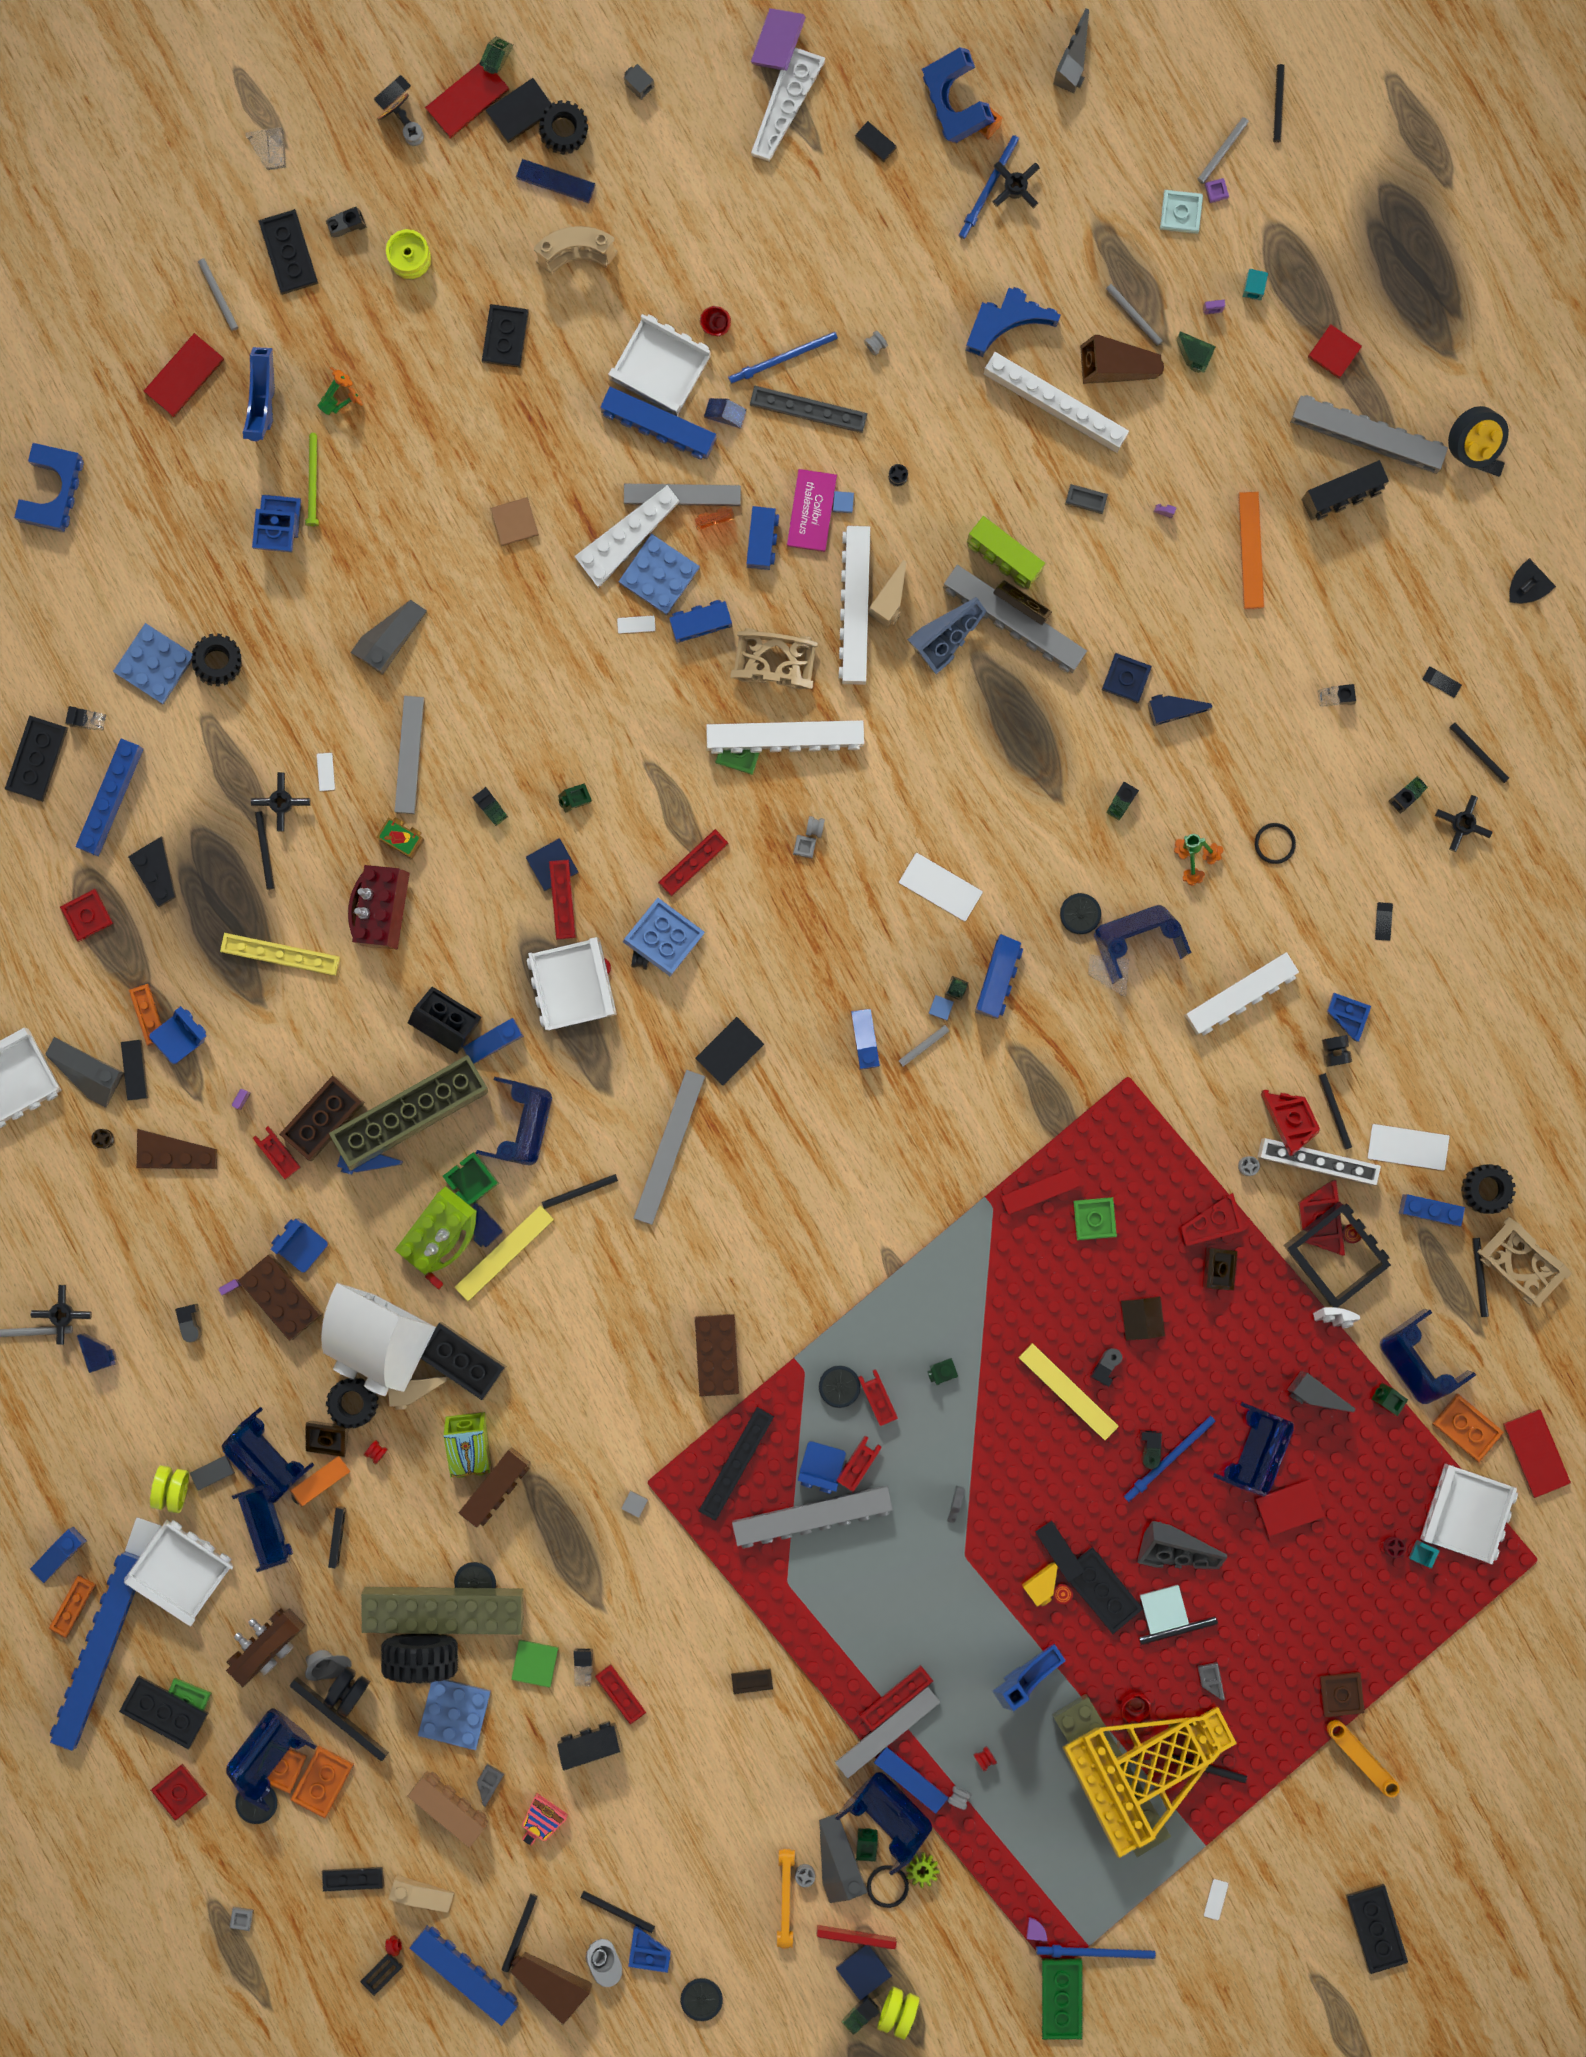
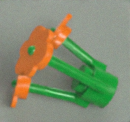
M330 367L333 370L334 380L321 398V401L317 404L320 410L327 415H330L332 412L336 414L351 401L354 404L357 402L362 406L363 403L353 387H350L353 384L350 377L341 370ZM339 386H349V398L336 405L338 401L333 395Z
M1197 834L1184 836L1183 840L1177 839L1174 852L1179 854L1181 859L1190 857L1191 870L1187 869L1184 871L1183 881L1187 882L1190 886L1202 883L1205 873L1195 868L1194 858L1195 853H1198L1202 846H1204L1202 858L1207 860V863L1210 865L1214 864L1216 860H1221V854L1224 851L1223 847L1218 846L1216 843H1212L1209 846L1205 838H1200Z

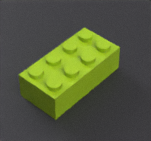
M982 516L968 535V547L976 553L979 551L983 554V558L992 565L994 563L1000 567L999 571L1005 576L1010 575L1015 579L1014 582L1021 588L1026 587L1029 589L1043 571L1044 561L985 516Z

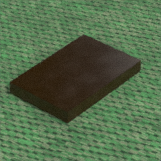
M1007 581L1000 583L993 592V594L1040 625H1043L1052 614L1051 610Z

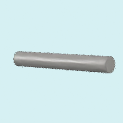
M944 1025L902 1057L899 1063L904 1067L949 1032L947 1026Z

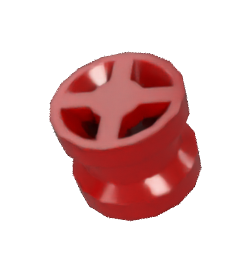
M375 1440L366 1450L364 1456L371 1458L372 1462L376 1465L388 1449L381 1447L379 1442Z
M987 1746L983 1748L982 1752L974 1754L975 1759L984 1772L988 1770L990 1765L997 1764L995 1757Z

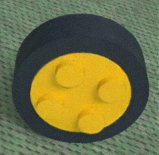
M1477 406L1468 409L1457 418L1450 430L1448 438L1449 450L1457 460L1468 467H1485L1495 461L1503 452L1509 436L1508 424L1501 415L1488 407Z

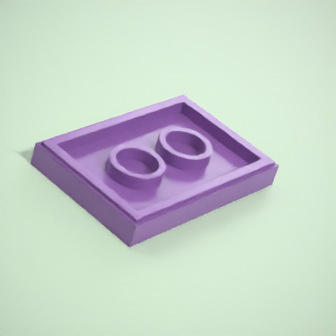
M770 8L751 63L757 66L787 71L806 18L805 15Z

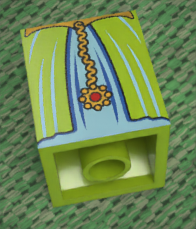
M485 1412L446 1416L443 1436L450 1477L463 1478L467 1475L481 1476L490 1473L491 1462Z

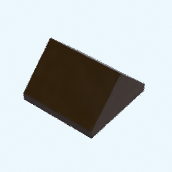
M1206 1248L1204 1288L1234 1291L1237 1251Z
M1160 1296L1121 1301L1126 1340L1165 1336Z
M306 1422V1451L345 1457L349 1429L331 1423Z

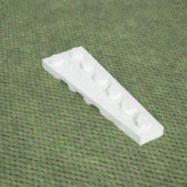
M798 48L794 49L787 71L781 70L751 156L770 162L825 63L824 57Z
M668 485L575 555V558L598 588L680 502Z

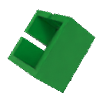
M476 1152L471 1153L460 1162L463 1166L462 1168L456 1165L442 1176L452 1190L459 1188L460 1191L455 1194L469 1206L500 1184Z

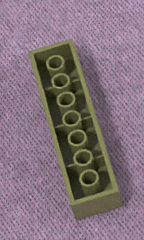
M467 1055L333 1130L329 1135L351 1171L486 1095L488 1088Z
M364 1587L361 1594L362 1633L521 1635L523 1630V1588Z
M1087 1694L1052 1714L1068 1743L1094 1728L1106 1727ZM1104 1731L1103 1733L1115 1757L1118 1758L1122 1755L1109 1731ZM1127 1765L1125 1773L1134 1776L1130 1766ZM1126 1777V1779H1127V1781H1128V1783H1129V1785H1130V1787H1131V1784H1132V1780H1133V1779H1132V1778H1129V1777ZM1137 1780L1135 1792L1143 1794L1144 1790ZM1150 1800L1141 1804L1140 1807L1151 1829H1153L1160 1817ZM1165 1825L1155 1836L1156 1839L1141 1848L1133 1850L1136 1857L1141 1856L1171 1837Z

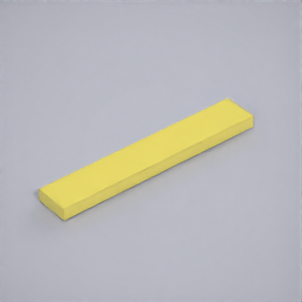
M224 933L220 950L222 953L333 976L337 974L340 957L228 933Z
M540 1205L455 1286V1289L467 1301L472 1299L554 1220L552 1216Z
M1033 1343L1018 1357L1104 1440L1119 1427Z

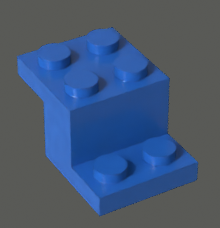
M262 495L261 507L256 509L253 549L280 552L293 551V540L298 538L301 498Z

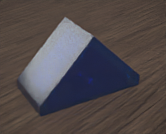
M709 398L704 418L741 428L747 409L729 399Z

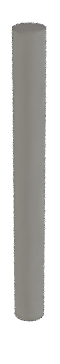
M1242 117L1198 177L1200 183L1204 184L1249 121L1245 117Z
M199 260L198 264L231 331L237 330L238 325L206 260Z
M1110 284L1106 290L1155 345L1159 346L1163 340L1119 291Z
M57 1326L0 1329V1337L57 1334ZM65 1326V1334L73 1333L72 1326Z

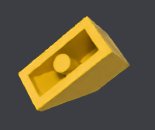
M1054 1561L1022 1584L1037 1607L1040 1604L1044 1606L1052 1600L1051 1596L1054 1594L1057 1565Z

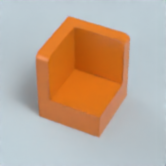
M991 107L995 122L978 131L988 140L1001 126L1003 118Z

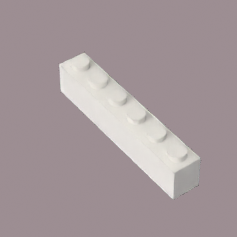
M1286 952L1184 1016L1196 1035L1202 1033L1204 1036L1213 1030L1211 1026L1216 1023L1222 1025L1230 1020L1228 1016L1235 1012L1238 1015L1245 1011V1005L1250 1002L1254 1005L1263 999L1262 995L1266 992L1272 994L1280 989L1279 984L1284 981L1288 984L1295 980V975L1299 971Z
M1267 1138L1261 1139L1257 1156L1260 1159L1368 1185H1377L1381 1168L1379 1165L1304 1147L1299 1149L1294 1155L1289 1156L1283 1142Z

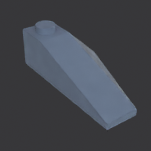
M975 597L921 627L907 640L933 672L937 674L955 657L953 654L957 648L963 646L965 643L964 639L969 631L975 629L987 611L978 598Z

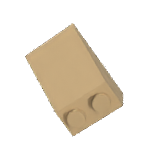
M905 560L901 562L869 608V616L887 628L890 624L894 626L900 618L901 612L899 609L907 563Z

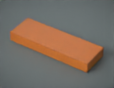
M145 984L130 989L129 992L146 1045L150 1046L154 1044L149 1039L150 1033L161 1026L162 1023L150 986Z
M338 1456L294 1487L290 1492L302 1507L347 1475L350 1470L340 1456Z
M78 1575L49 1629L67 1638L96 1584Z

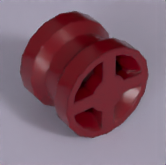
M1392 1536L1384 1541L1383 1549L1389 1556L1399 1558L1405 1553L1406 1545L1398 1537Z

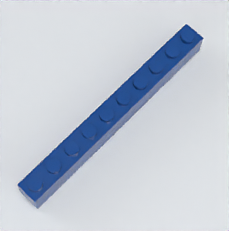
M125 1551L118 1555L114 1562L116 1569L114 1574H110L107 1585H109L107 1593L104 1592L100 1599L101 1609L95 1613L92 1621L95 1625L93 1630H89L86 1636L87 1646L85 1649H82L78 1658L81 1662L79 1667L75 1668L72 1673L71 1679L73 1683L65 1692L64 1698L66 1701L64 1706L61 1705L57 1713V1717H59L57 1725L54 1724L51 1729L50 1736L52 1738L50 1743L71 1751L78 1746L136 1590L124 1583V1578L139 1559L137 1555Z

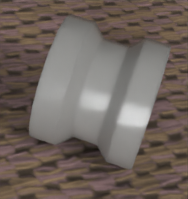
M410 122L404 126L403 135L406 142L411 146L420 145L424 139L420 125Z
M878 331L873 332L872 337L864 340L866 347L875 356L879 354V350L888 346L886 340Z
M809 816L806 835L810 836L813 834L821 838L825 819L820 818L818 820L814 819L813 816Z
M1247 1156L1239 1161L1238 1169L1245 1176H1253L1259 1171L1260 1164L1255 1157Z
M954 1786L952 1789L953 1794L948 1798V1802L955 1807L966 1810V1802L971 1798L972 1794L960 1787Z
M802 1864L797 1867L795 1879L798 1885L809 1887L814 1883L815 1871L809 1864Z

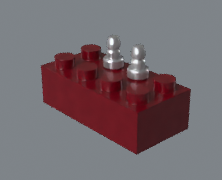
M364 865V871L353 887L348 906V922L353 943L367 947L398 950L410 872L400 868Z

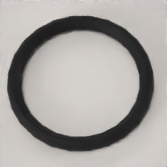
M1270 823L1258 831L1254 845L1261 859L1271 864H1279L1287 861L1293 855L1296 848V840L1293 832L1287 826L1280 823ZM1271 827L1284 829L1290 835L1292 847L1288 855L1279 860H1271L1265 857L1259 849L1260 835Z
M884 1865L878 1867L868 1878V1895L880 1907L892 1908L898 1906L905 1900L908 1894V1879L905 1873L895 1866ZM887 1869L898 1872L905 1883L902 1897L891 1904L881 1903L873 1896L871 1891L873 1877L878 1872Z

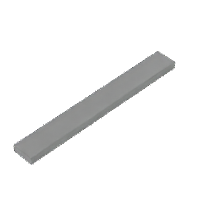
M689 1070L685 1072L634 1219L653 1225L705 1078L703 1075Z

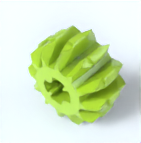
M922 1852L921 1858L914 1854L915 1861L909 1859L908 1863L911 1866L905 1868L907 1872H910L907 1875V1879H913L912 1885L914 1886L919 1881L920 1888L924 1887V1882L930 1887V1879L937 1881V1877L934 1874L940 1873V1870L935 1868L938 1862H931L933 1860L932 1855L925 1859L924 1852ZM921 1866L925 1867L924 1874H920Z

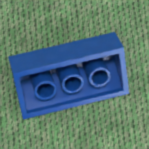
M1002 934L998 936L975 1009L976 1013L998 1019L999 1015L1003 1016L1006 1007L1003 1001L1005 996L1009 997L1012 988L1009 985L1010 978H1015L1018 968L1014 965L1016 959L1020 960L1023 948H1020L1021 942Z

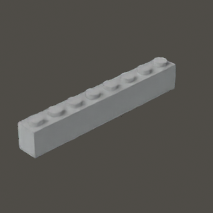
M1300 396L1297 401L1291 423L1435 474L1442 467L1448 447H1445L1442 442H1431L1425 440V437L1422 435L1408 434L1405 429H1394L1385 422L1372 421L1366 415L1358 416L1352 414V411L1348 409L1335 408L1329 402L1321 403L1315 401V398L1312 396Z
M956 565L944 583L943 588L946 589L945 592L953 598L955 596L960 598L962 604L977 597L987 611L983 618H990L994 621L993 624L1001 630L1005 628L1011 632L1010 636L1018 641L1021 639L1026 642V646L1029 649L1040 651L1043 653V658L1049 662L1055 661L1064 672L1068 673L1070 671L1073 673L1085 656L1086 649L1048 624L1040 625L993 594L995 589L959 565Z
M885 1485L734 1520L732 1525L737 1546L742 1545V1548L754 1546L753 1543L761 1541L762 1544L773 1542L775 1537L787 1539L793 1537V1533L800 1532V1535L811 1533L814 1528H819L820 1530L832 1528L831 1524L839 1523V1526L850 1524V1520L857 1518L858 1521H865L870 1519V1515L886 1516L890 1514L889 1511H892L893 1508L888 1487Z

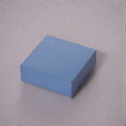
M835 491L833 512L852 513L854 493Z
M935 995L929 1014L947 1020L954 1002Z

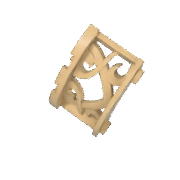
M583 226L557 230L543 238L534 247L538 257L536 263L550 274H553L559 267L574 259L594 261L607 267L618 251L614 248L613 242L615 239L613 236L604 231Z
M746 628L745 631L737 633L739 640L735 668L731 670L730 678L743 682L766 683V680H770L771 682L777 681V685L798 690L813 689L811 676L815 648L818 647V643L811 641V637L800 636L799 638L782 634L757 632V630ZM748 640L757 642L753 647L749 645L750 650L754 652L753 655L746 653ZM762 640H767V641H768V642H766L765 644L762 645ZM785 643L792 644V645H791V647L789 648ZM778 646L786 654L789 661L781 663L774 673L770 672L768 662L760 656L768 649ZM798 647L806 648L805 661H797L796 658H800L803 653L796 651ZM745 658H748L749 661L747 662L744 669ZM756 661L764 665L763 670H757V666L760 664L755 663ZM786 666H792V668L788 667L789 674H784L782 669ZM799 666H804L802 678Z
M1508 1217L1503 1222L1505 1226L1483 1250H1478V1254L1482 1257L1480 1261L1488 1268L1491 1266L1519 1291L1526 1303L1530 1306L1535 1304L1540 1308L1542 1306L1541 1303L1564 1278L1568 1279L1572 1273L1561 1261L1536 1244V1240L1520 1224ZM1509 1236L1507 1244L1504 1243V1240ZM1521 1242L1524 1247L1520 1251L1514 1249L1513 1245L1518 1247V1243ZM1501 1245L1505 1248V1252L1496 1251L1499 1253L1500 1258L1495 1260L1491 1255ZM1530 1251L1534 1252L1531 1259V1267L1534 1274L1514 1273L1511 1254L1521 1255ZM1539 1260L1544 1263L1543 1267H1539L1542 1270L1541 1272L1536 1267V1262ZM1504 1263L1505 1271L1499 1266L1500 1264ZM1558 1272L1549 1282H1547V1280L1545 1279L1546 1277ZM1515 1280L1525 1281L1523 1287ZM1536 1280H1541L1545 1287L1535 1296L1529 1288L1531 1285H1534L1536 1289H1539V1284Z

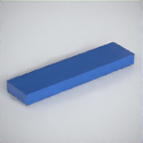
M888 1747L884 1748L874 1760L878 1767L935 1814L947 1801L948 1796Z

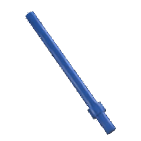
M1012 135L999 159L1003 166L1006 165L1019 141V138L1015 135ZM996 169L993 170L971 213L967 214L964 220L965 224L958 235L960 238L965 239L971 227L975 226L978 220L977 216L1000 176Z
M832 332L762 363L742 368V371L728 376L731 384L744 378L747 380L753 377V374L838 339L837 334Z
M1209 1416L1142 1480L1139 1479L1135 1482V1486L1123 1497L1130 1502L1138 1493L1144 1492L1152 1480L1216 1422L1214 1418Z
M1052 1945V1947L1036 1946V1955H1052V1957L1059 1958L1061 1956L1155 1959V1951L1070 1948L1061 1947V1945Z

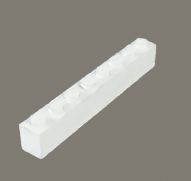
M994 352L985 367L984 375L1116 453L1128 435L1129 431L996 352Z
M847 526V531L843 532L842 543H846V551H842V563H846V567L841 573V582H845V590L841 589V601H845L844 609L840 610V621H844V628H840V640H843V647H839V659H843V667H839V679H842V684L866 685L870 526Z
M863 720L707 724V751H711L712 754H721L723 750H731V753H742V750L760 753L762 749H770V752H781L782 749H789L790 752H799L801 748H809V751H820L821 748L837 751L840 750V747H848V750H859L864 745Z

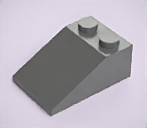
M1300 1371L1287 1389L1291 1393L1290 1397L1301 1404L1305 1402L1311 1405L1349 1412L1356 1410L1310 1374Z

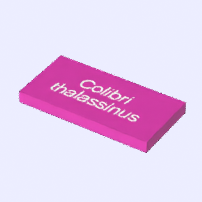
M798 469L787 541L788 547L821 552L826 551L837 478L836 474Z

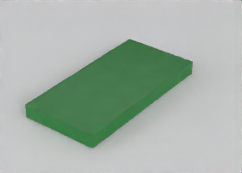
M1082 1958L1042 1959V2040L1082 2039Z

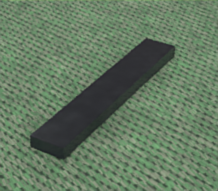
M759 1407L755 1409L701 1505L699 1512L715 1521L717 1520L774 1418L773 1415Z
M298 1677L290 1684L293 1690L380 1761L384 1760L389 1753L386 1749L348 1718L345 1719L339 1715L336 1708L330 1709L324 1705V1699Z

